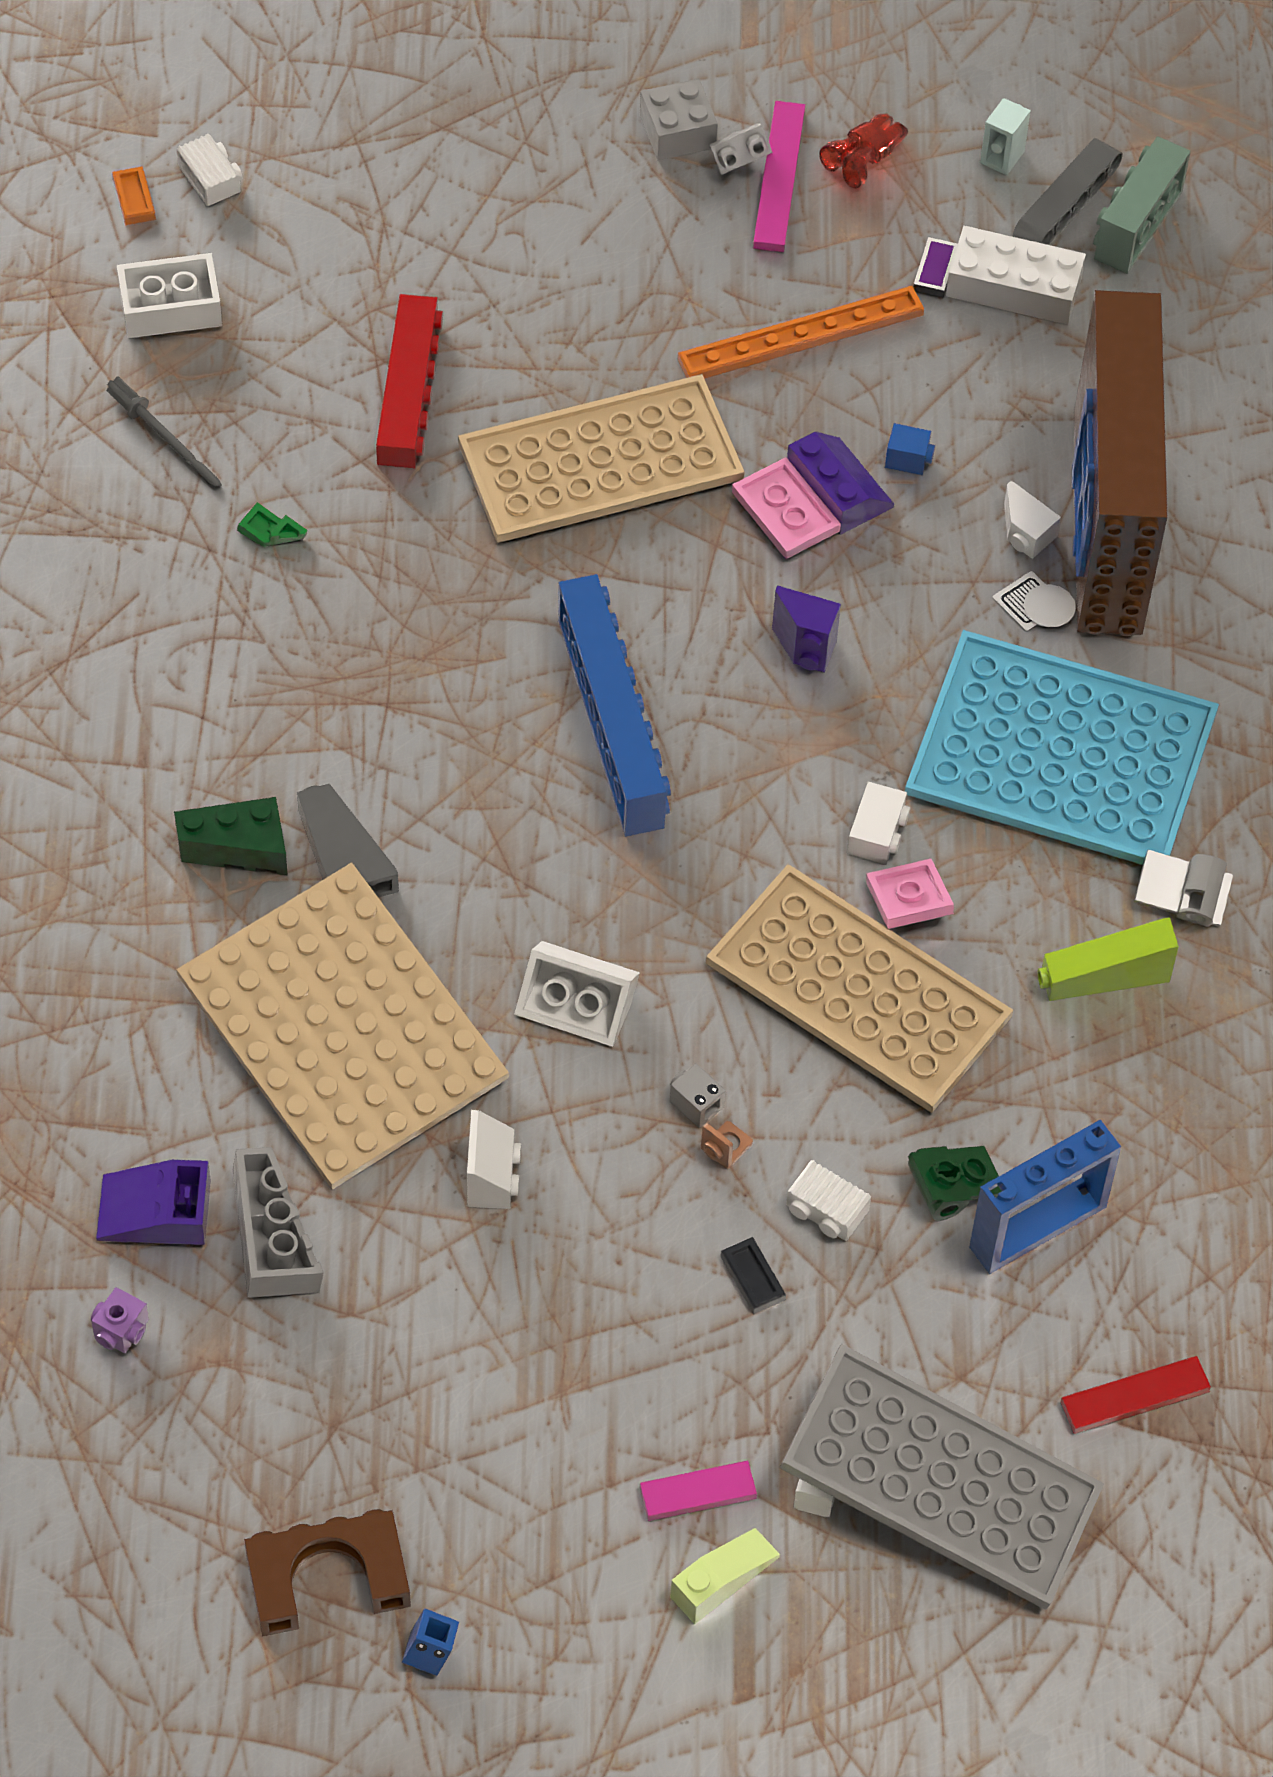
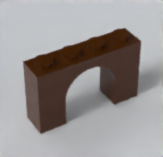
M374 1509L365 1512L359 1517L349 1519L346 1517H334L323 1524L313 1526L298 1524L289 1528L288 1531L278 1533L263 1531L254 1534L251 1538L244 1539L262 1637L299 1629L298 1613L292 1588L293 1578L298 1568L306 1560L321 1553H340L352 1558L360 1565L366 1576L374 1614L411 1607L410 1589L393 1510L383 1511L381 1509Z

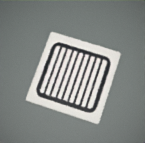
M1030 571L993 595V598L1028 631L1036 626L1037 623L1032 621L1025 612V597L1031 589L1046 584L1034 572Z

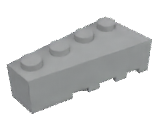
M272 1147L236 1149L232 1170L247 1298L320 1293L324 1272L314 1256L312 1243L302 1227L299 1219L300 1214L288 1193V1185Z

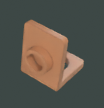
M726 1121L718 1130H715L707 1123L702 1127L701 1149L708 1157L719 1162L726 1169H729L753 1144V1139L730 1121ZM733 1135L737 1137L740 1142L739 1147L733 1150V1143L724 1136Z

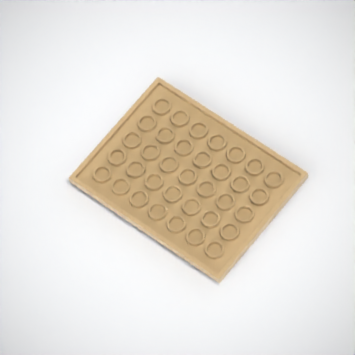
M352 862L176 969L180 980L332 1190L509 1078L508 1070Z

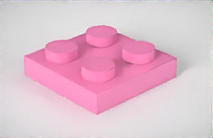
M932 859L866 873L867 886L888 929L954 914V904Z

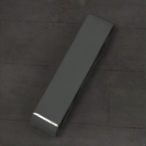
M1097 138L1090 141L1021 217L1014 229L1013 237L1050 245L1115 173L1121 163L1123 153Z

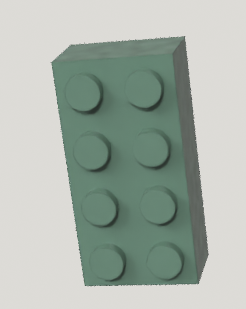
M1159 136L1156 137L1151 146L1146 145L1139 157L1138 165L1136 167L1131 166L1126 175L1125 184L1123 187L1118 186L1111 198V205L1108 208L1103 207L1097 218L1096 224L1100 227L1093 240V245L1096 246L1095 260L1128 274L1182 194L1190 150Z

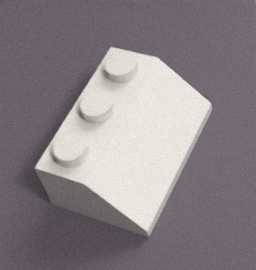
M541 941L531 950L514 1015L613 1047L630 1009L640 973Z

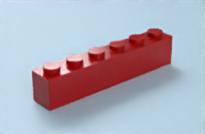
M399 294L376 443L377 465L416 468L417 456H423L425 437L420 436L421 430H427L428 411H424L425 405H431L432 386L428 385V381L435 378L436 361L432 360V354L438 355L440 336L435 334L436 329L442 330L443 311L438 310V297Z

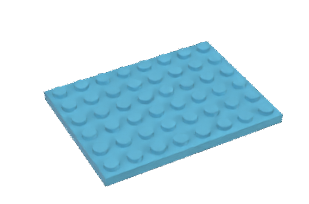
M963 630L905 786V792H907L908 796L1143 865L1147 850L1171 855L1219 704Z

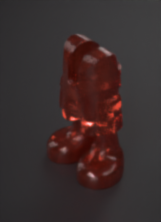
M888 113L877 114L869 122H863L851 129L847 134L848 138L834 140L825 144L819 152L821 163L831 172L842 167L845 182L850 187L857 189L863 186L868 179V162L878 164L889 156L894 148L906 138L908 129L900 122L893 124L894 119Z

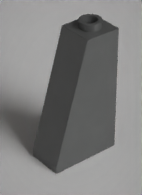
M330 783L321 786H310L303 791L297 792L298 812L322 880L352 862L378 898L399 892L397 869Z

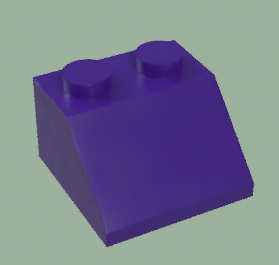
M777 585L772 630L793 664L800 665L807 670H817L825 673L837 643L841 604Z

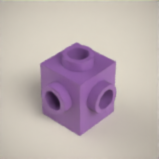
M117 1287L114 1288L105 1302L101 1301L97 1304L91 1315L96 1341L106 1349L113 1350L115 1348L123 1353H126L132 1343L136 1345L141 1340L146 1330V1323L149 1320L147 1303Z

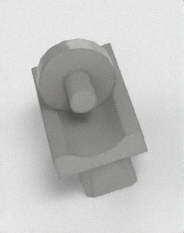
M761 123L739 132H733L730 136L709 144L721 175L773 153Z

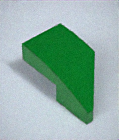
M258 502L237 526L238 532L263 547L300 540L308 532L307 529L287 515L280 519Z

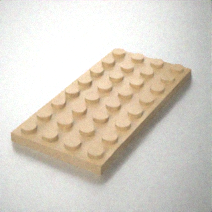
M703 374L458 435L459 447L497 543L737 482L744 479L745 474Z
M789 864L786 865L706 956V964L931 1113H933L1013 1015V1009Z

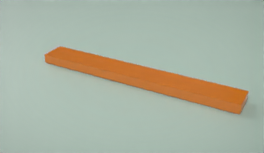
M908 286L678 352L677 360L686 378L703 374L705 379L924 315V307L913 286Z

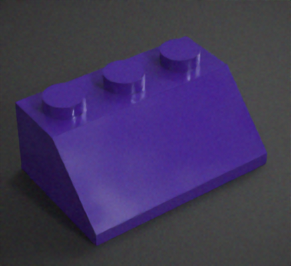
M813 432L788 445L787 459L841 523L840 532H838L840 535L894 508L892 500L840 437Z

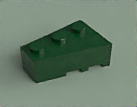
M276 797L174 811L181 862L224 867V864L244 866L245 870L255 872L256 868L275 870L279 875L288 876L286 850Z

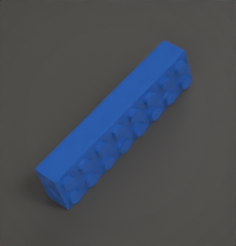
M598 574L559 582L558 622L625 837L665 828V815L670 814L667 796H671V789L668 777L661 776L659 768H662L659 749L652 748L653 731L650 721H644L642 713H644L642 695L640 693L635 694L633 686H636L633 667H627L625 659H627L626 645L623 639L618 640L616 632H619V626L615 612L610 613L608 609L610 596L607 586L601 587Z

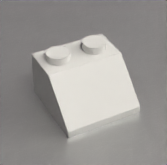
M471 1110L467 1166V1206L510 1209L511 1196H518L519 1174H513V1164H520L521 1143H514L513 1128L479 1110Z

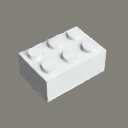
M212 253L117 265L127 338L222 326L220 298Z

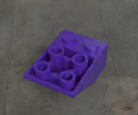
M172 1159L103 1174L96 1240L205 1245L211 1184L209 1162Z

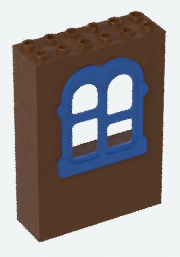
M1095 290L1074 407V458L1071 476L1072 489H1074L1075 535L1073 538V557H1075L1077 632L1132 636L1143 635L1168 518L1161 293Z

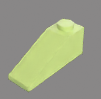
M754 1528L700 1557L673 1578L670 1598L696 1624L776 1561L780 1554Z

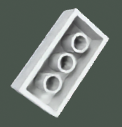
M963 226L949 270L946 297L1068 325L1081 283L1086 254Z

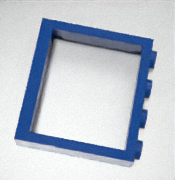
M1101 1119L981 1186L969 1248L989 1274L1107 1208L1121 1145ZM1082 1174L1080 1179L1009 1218V1215ZM999 1186L1002 1192L998 1193L997 1198H995L990 1190ZM1085 1187L1089 1193L1083 1196L1079 1190Z

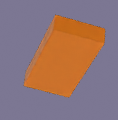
M143 166L112 172L125 226L156 220Z

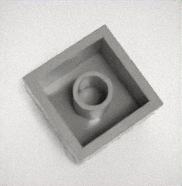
M699 78L640 92V118L657 161L710 150L709 144L717 141L718 123Z

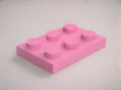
M787 457L732 484L734 496L785 559L840 532L841 523Z

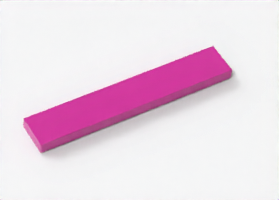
M775 101L769 144L773 153L768 154L766 157L753 249L784 252L805 104Z

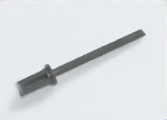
M119 376L114 381L110 380L108 382L106 391L128 411L127 415L131 419L140 416L185 460L189 461L194 469L210 484L222 487L220 480L202 462L196 460L195 456L147 410L149 404L147 398L140 397Z

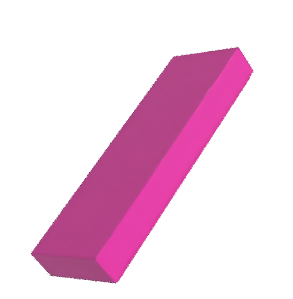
M748 1460L640 1483V1491L648 1521L757 1499V1492Z

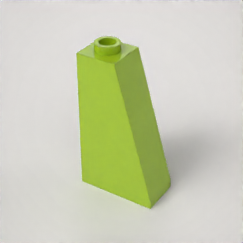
M1170 917L1044 954L1042 968H1038L1037 971L1040 988H1046L1049 1001L1170 982L1179 948Z

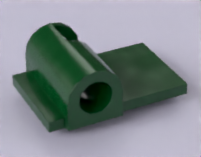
M947 1146L921 1148L908 1155L910 1171L933 1219L936 1221L946 1220L959 1214L971 1200L979 1198L981 1186L999 1177L985 1146L948 1149ZM999 1186L990 1190L994 1197H997L998 1193L1002 1192ZM956 1205V1208L952 1211L942 1213V1210L946 1207Z

